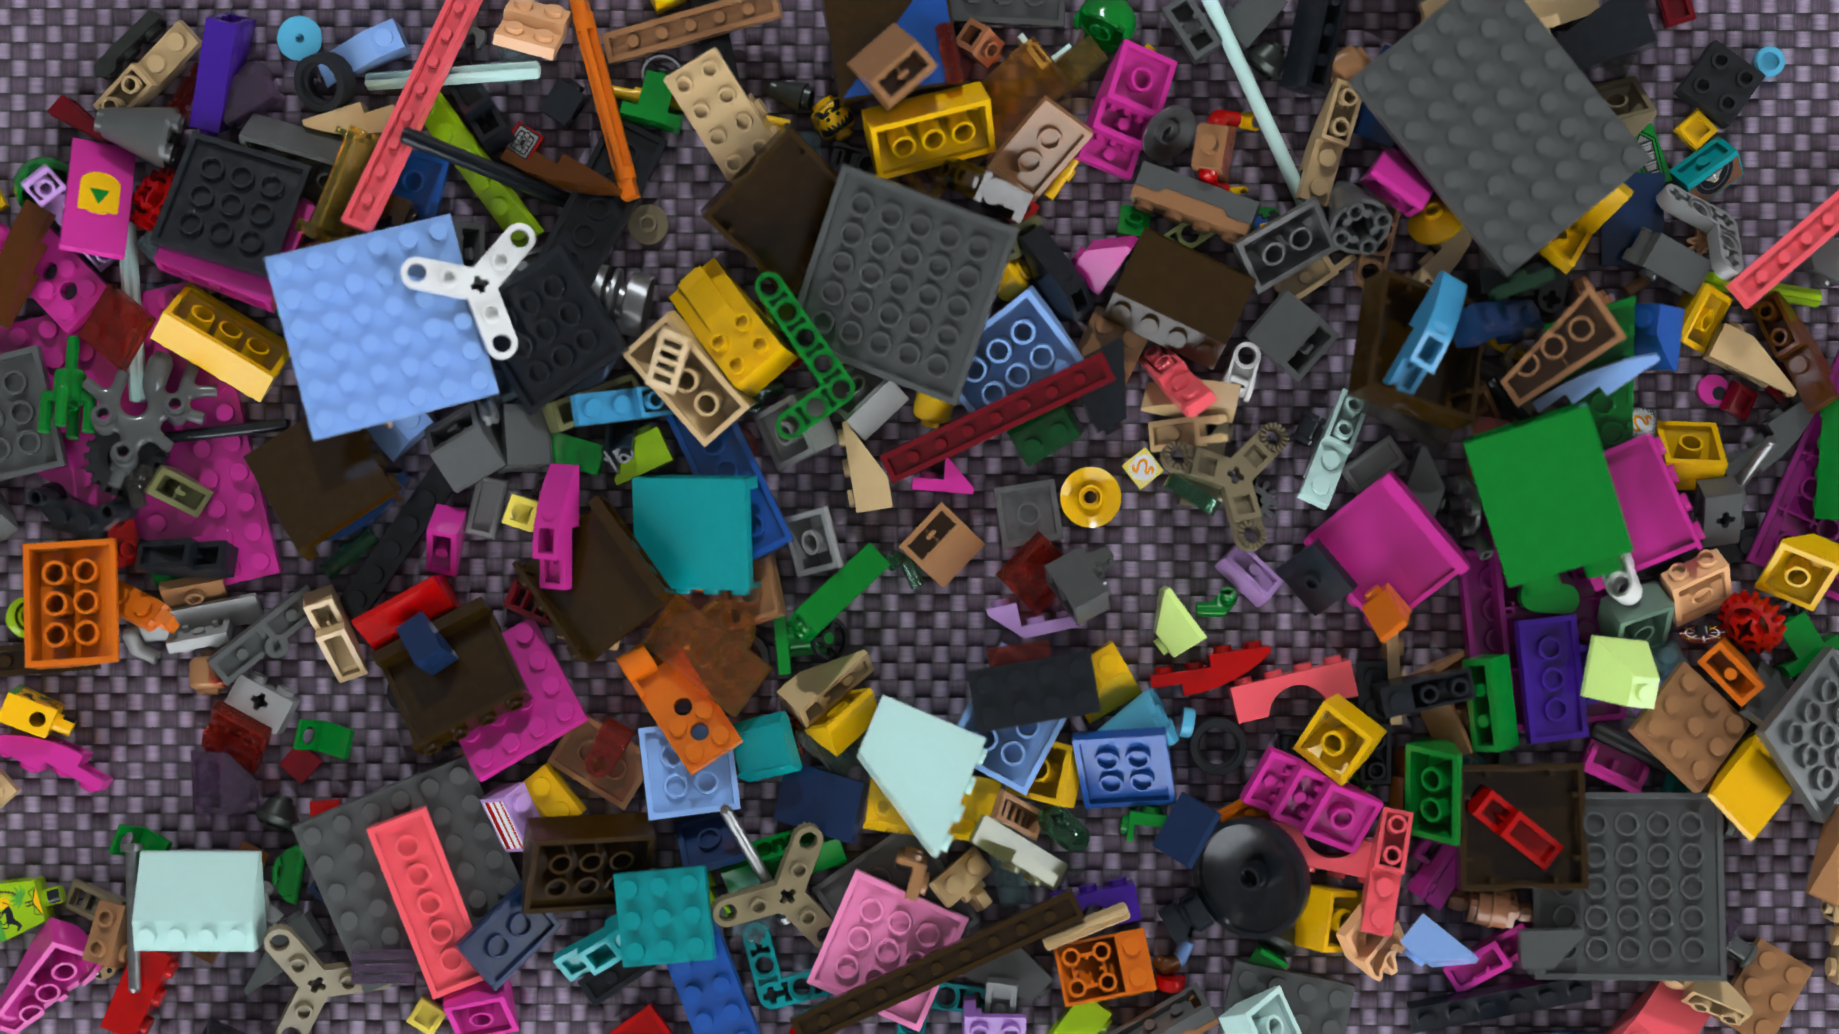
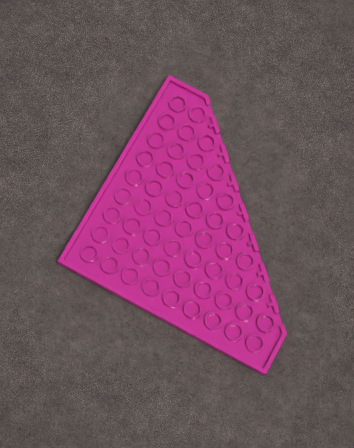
M190 281L141 292L145 364L147 365L149 357L154 355L155 351L165 352L173 357L172 362L174 365L165 387L168 393H175L178 390L189 361L170 349L163 347L150 337L164 310L188 282L208 293L206 287ZM122 297L105 301L73 335L80 338L78 369L84 371L87 378L90 377L103 388H108L112 385L117 370L127 372ZM50 315L15 322L11 325L10 329L0 326V354L35 345L41 346L51 390H53L55 370L65 369L67 337L72 335L67 334ZM199 368L195 379L196 385H217V397L198 398L190 402L192 409L206 413L203 425L187 421L183 425L175 426L166 420L161 425V431L164 434L167 431L247 423L240 391L219 380L204 369ZM127 380L120 399L121 409L130 416L141 415L146 411L148 403L130 402ZM83 405L81 407L78 440L66 438L67 424L65 427H60L69 465L36 474L49 482L61 484L67 493L82 502L102 505L103 503L112 502L114 498L120 496L111 495V493L99 489L100 485L94 484L90 479L93 477L92 473L86 472L85 466L89 465V460L84 459V453L90 452V447L86 446L88 440H94L95 436L93 433L82 432ZM173 406L172 409H178L180 406ZM104 415L99 419H106L108 416ZM243 435L175 443L170 450V458H166V464L179 468L214 492L198 518L148 493L140 497L133 496L138 504V514L134 518L135 526L139 537L145 541L193 538L198 542L226 540L239 548L235 575L233 578H224L225 586L283 572L264 492L243 457L254 450L251 436ZM123 452L119 456H126L128 452Z

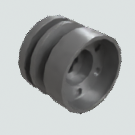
M602 264L592 284V289L613 323L615 324L616 319L620 320V333L640 338L646 330L652 308L655 276L634 271L628 284L624 283V269L617 268L612 278V267Z

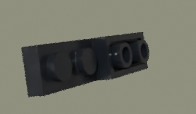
M1385 658L1356 659V686L1359 696L1354 697V706L1387 730L1375 750L1358 769L1360 785L1392 784L1391 723L1389 718L1385 719L1376 713L1371 683L1388 680V663Z

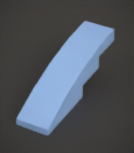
M1654 352L1623 358L1591 368L1542 393L1532 400V404L1538 412H1541L1564 395L1574 404L1599 386L1605 395L1608 396L1658 362L1660 357Z

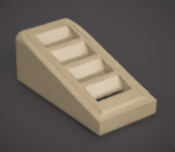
M667 325L663 326L655 346L645 385L675 395L695 336ZM667 340L681 344V349L666 345ZM666 351L677 355L678 360L675 361L662 356L663 352ZM660 362L675 367L674 372L660 368ZM656 373L672 378L671 384L655 379Z

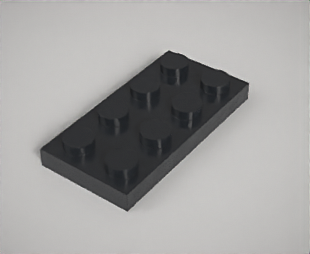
M1090 649L967 671L978 733L1101 712Z

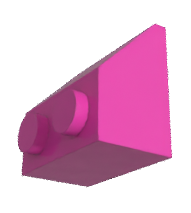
M1385 148L1376 157L1359 183L1410 218L1422 211L1434 189L1417 168L1415 169L1405 162L1407 158L1404 154L1393 148L1391 150Z
M509 978L496 991L491 989L483 980L443 996V1009L455 1034H506L520 1031L512 985Z

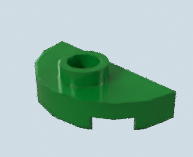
M299 844L286 849L278 856L272 868L273 886L275 885L278 893L283 897L282 899L294 905H298L300 901L307 863Z

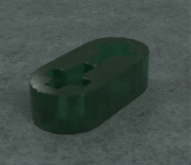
M1170 473L1163 485L1174 494L1211 516H1214L1221 504L1217 499L1174 473Z
M1048 805L1040 811L1038 816L1040 828L1062 848L1069 851H1082L1088 846L1090 839L1088 829L1065 808ZM1052 814H1055L1054 819L1060 824V826L1052 825L1054 822V820L1051 818ZM1068 831L1075 832L1074 837L1077 839L1075 843L1073 842V836L1070 835Z

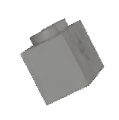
M257 671L244 672L236 679L222 707L275 735L284 733L301 700L294 697L295 692L283 685H278L277 687L267 682L268 677ZM261 695H266L264 700L269 704L266 706H261L262 700L258 697Z

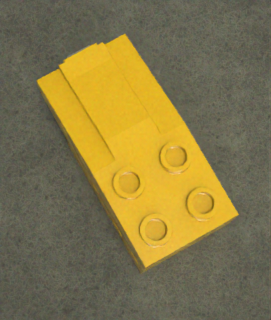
M715 257L703 267H695L680 281V284H678L679 288L669 296V299L699 342L737 389L753 398L799 358L750 295L740 287L724 265Z
M869 775V787L862 829L883 832L887 830L890 833L915 836ZM974 776L977 779L970 795L964 793L960 802L965 808L959 823L952 822L948 833L953 835L951 841L954 839L969 841V837L980 815L984 814L990 817L998 791L1001 788V782Z

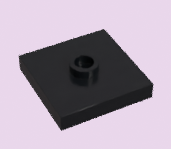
M1319 538L1275 569L1314 616L1358 587V584Z

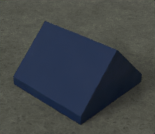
M1182 792L1152 846L1192 869L1218 823L1221 814L1200 799Z

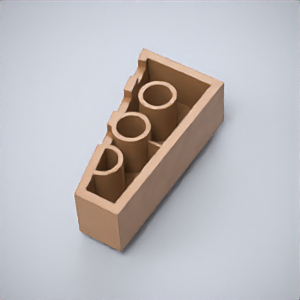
M1590 285L1500 383L1518 408L1627 338V336L1593 286Z

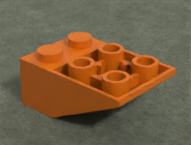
M1144 927L1077 940L1054 949L1065 1007L1154 992L1157 989Z

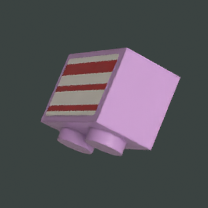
M524 782L499 784L479 800L505 852H523L526 820L528 817H540Z

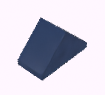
M422 610L396 627L414 664L432 676L459 659L458 655Z

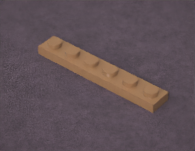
M721 0L601 35L608 64L616 65L784 18L780 0Z

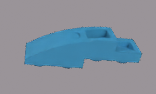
M1440 270L1410 321L1409 325L1413 327V330L1383 379V383L1386 385L1395 383L1397 384L1396 390L1414 395L1427 371L1434 374L1456 329L1465 300L1466 284Z
M650 386L570 396L574 427L675 415Z

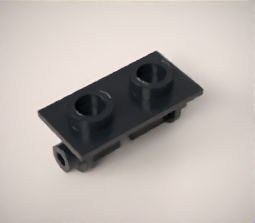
M636 420L610 423L604 429L605 442L602 447V455L605 462L611 464L617 474L620 473L621 464L628 463L634 457V437H636L638 427Z

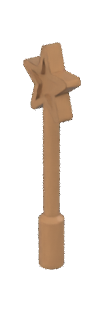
M1695 228V237L1683 241L1685 244L1690 245L1687 248L1701 256L1705 251L1709 252L1707 233ZM1640 276L1625 286L1623 291L1627 297L1633 296L1649 286L1651 281Z

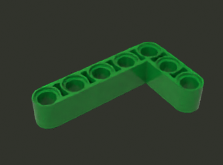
M765 272L756 280L755 293L820 386L777 418L775 423L777 434L781 438L792 440L846 404L854 396L855 385L781 277L773 272ZM766 279H771L777 283L778 291L773 295H766L761 291L760 284ZM783 305L792 306L796 312L795 318L791 321L782 320L778 315L779 308ZM802 330L809 331L814 338L813 344L808 347L800 346L796 341L797 333ZM825 356L830 359L831 369L828 372L821 373L815 369L814 360L817 357ZM842 381L848 385L849 394L847 397L837 398L833 394L832 386L835 382ZM817 399L823 403L824 410L821 415L812 416L808 413L806 405L809 400ZM785 417H793L797 420L798 430L795 433L787 434L782 431L781 421Z

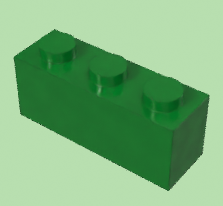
M1481 654L1462 660L1463 668H1471L1476 699L1467 700L1473 752H1502L1519 746L1509 654Z

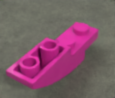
M552 463L546 473L536 510L532 559H539V588L572 589V527H579L580 465Z
M14 732L0 734V756L6 758L13 757L20 761V767L29 772H41L53 766V772L66 778L71 776L79 781L78 785L82 789L92 793L108 789L114 779L88 764L93 752L72 742L53 736L41 738L31 733Z

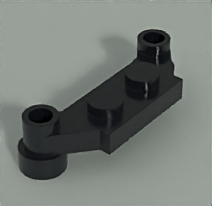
M57 482L45 483L40 488L31 489L28 494L31 505L39 507L51 522V529L96 539L108 537V530L119 521L134 519L138 514V504L132 496H120L114 498L112 502L96 505L67 499V492Z

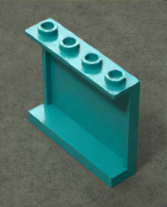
M641 475L631 478L634 536L670 587L675 589L676 594L694 593V589H703L705 595L722 594V590H732V595L751 594L750 590L761 586V581H753L750 490L758 488L757 475Z

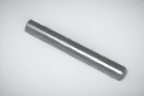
M1767 436L1736 477L1740 487H1746L1778 444L1773 437Z

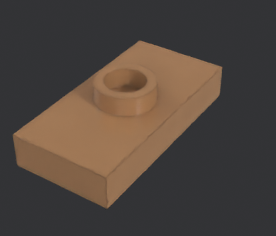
M186 577L159 583V592L163 602L170 608L198 605L202 602L228 598V590L225 586L224 578Z

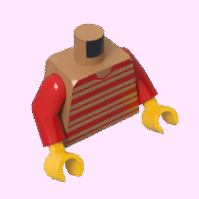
M1219 109L1210 113L1206 123H1198L1191 164L1196 180L1238 195L1249 192L1245 186L1230 187L1228 178L1237 127L1239 126L1242 130H1259V128L1253 127L1252 121L1255 117L1253 112L1243 111L1240 113Z

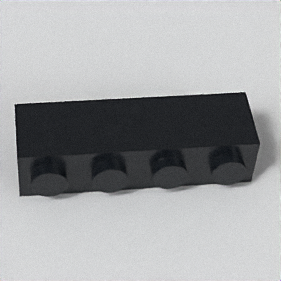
M1348 0L1298 1L1280 87L1300 95L1327 94Z

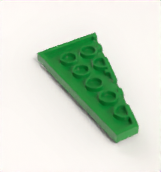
M1635 295L1606 304V307L1627 338L1563 378L1562 382L1591 368L1634 356ZM1556 321L1544 325L1545 333ZM1634 378L1608 396L1605 395L1599 386L1577 401H1585L1588 404L1603 451L1633 438Z

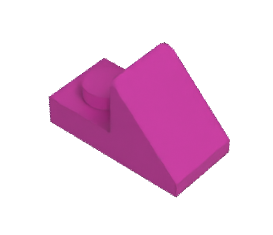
M949 458L945 459L944 479H937L938 473L920 472L919 477H913L912 490L973 495L974 488Z

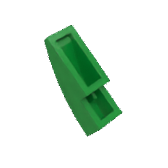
M560 432L551 433L553 463L580 465L579 471L600 476L604 464L602 447L604 445Z

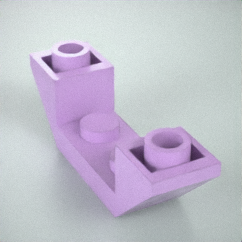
M44 164L20 184L41 207L56 215L54 220L61 226L66 185ZM84 254L100 272L117 260Z
M1009 598L991 601L992 607L986 608L989 617L1024 639L1079 627L1067 610L1057 611V617L1045 620L1044 615L1030 617L1026 619L1027 624L1021 625L1016 602L1010 603Z

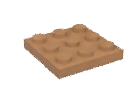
M1682 661L1677 663L1659 687L1654 709L1644 708L1627 731L1693 793H1699L1707 785L1751 723L1739 714L1690 665Z

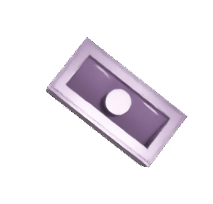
M1236 544L1215 565V568L1256 607L1266 603L1284 582L1254 552H1245L1238 548Z

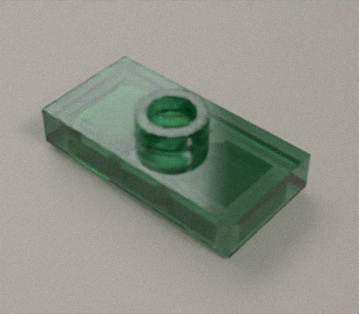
M1552 267L1531 275H1527L1526 270L1508 276L1510 283L1489 290L1486 293L1490 302H1496L1555 279L1556 275Z

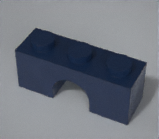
M1534 299L1472 303L1461 311L1453 333V339L1457 348L1478 347L1493 338H1496L1498 345L1514 344L1543 329L1544 324Z

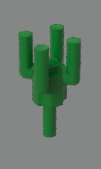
M77 336L67 337L65 369L55 370L53 390H45L41 393L38 432L50 433L53 404H55L53 425L65 427L67 424L66 438L70 440L79 439L81 407L83 405L82 432L95 433L90 414L92 409L97 406V399L82 387L83 382L87 379V375L84 371L78 369L80 338Z

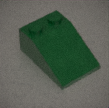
M1067 402L1011 428L1007 432L1026 465L1030 467L1080 437L1085 428Z

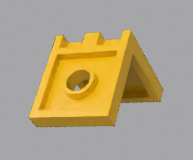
M1622 183L1544 246L1538 253L1544 256L1554 267L1567 274L1575 266L1592 235L1631 198L1634 191Z

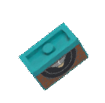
M1716 136L1669 170L1672 181L1687 192L1705 201L1710 200L1744 174L1738 150L1719 136Z

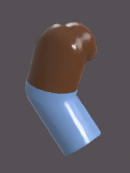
M1187 940L1176 946L1173 954L1167 957L1163 955L1155 956L1152 961L1153 969L1159 971L1161 975H1169L1182 969L1188 960L1194 943Z

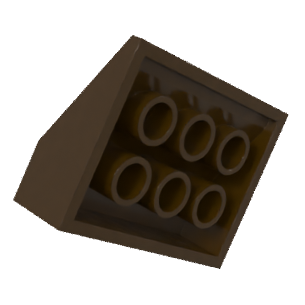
M1144 227L1106 305L1102 318L1213 370L1235 328L1257 279Z
M647 812L528 817L523 839L522 914L617 909L613 874L650 870L656 833L652 822L648 821Z

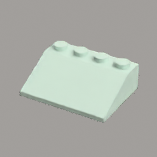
M142 850L139 858L132 916L134 951H256L264 943V934L267 930L262 851Z

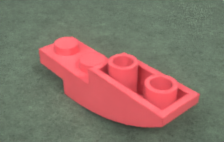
M1154 345L1148 348L1144 355L1138 359L1148 375L1186 417L1190 416L1193 418L1217 401L1212 390L1188 369L1184 361L1172 350L1161 345Z
M1382 807L1363 886L1360 932L1392 937L1401 875L1405 873L1413 812Z

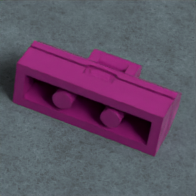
M1420 838L1410 855L1420 860L1421 864L1405 888L1436 909L1441 910L1456 887L1455 846L1435 841L1438 845L1430 857L1426 858L1424 855L1433 840Z

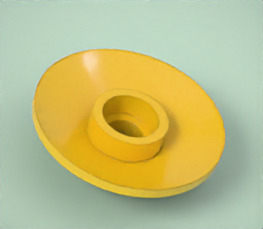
M1438 195L1429 197L1422 211L1410 217L1407 225L1411 237L1416 242L1424 245L1443 243L1454 237L1463 228L1462 224Z
M1084 467L1074 471L1066 478L1060 492V503L1063 512L1073 523L1081 527L1096 528L1107 524L1117 514L1121 505V490L1116 479L1106 470L1098 467ZM1089 491L1093 492L1096 496L1093 503H1087L1084 499V495Z

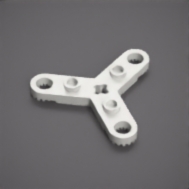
M512 224L474 267L422 257L409 258L401 267V280L410 289L467 300L487 352L497 360L508 359L516 352L518 340L498 288L533 249L536 240L535 233L527 224ZM520 231L526 234L528 244L524 247L513 245L510 237L514 232ZM419 265L423 267L426 277L418 282L411 280L407 274L411 266ZM475 278H479L481 282L486 281L488 283L484 288V293H480L478 289L472 290L471 286L474 285ZM499 335L506 336L510 341V349L506 352L497 351L493 347V339Z

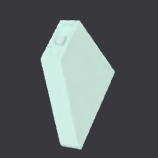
M882 695L857 754V759L930 856L937 858L940 851L947 852L953 838V835L948 833L952 822L959 823L965 808L960 802L964 793L970 795L977 779L971 775L975 765L982 766L988 749L983 747L986 738Z

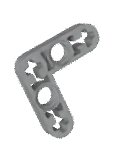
M1673 184L1666 185L1656 195L1658 205L1665 212L1707 233L1711 266L1721 279L1732 281L1744 270L1738 225L1729 213Z

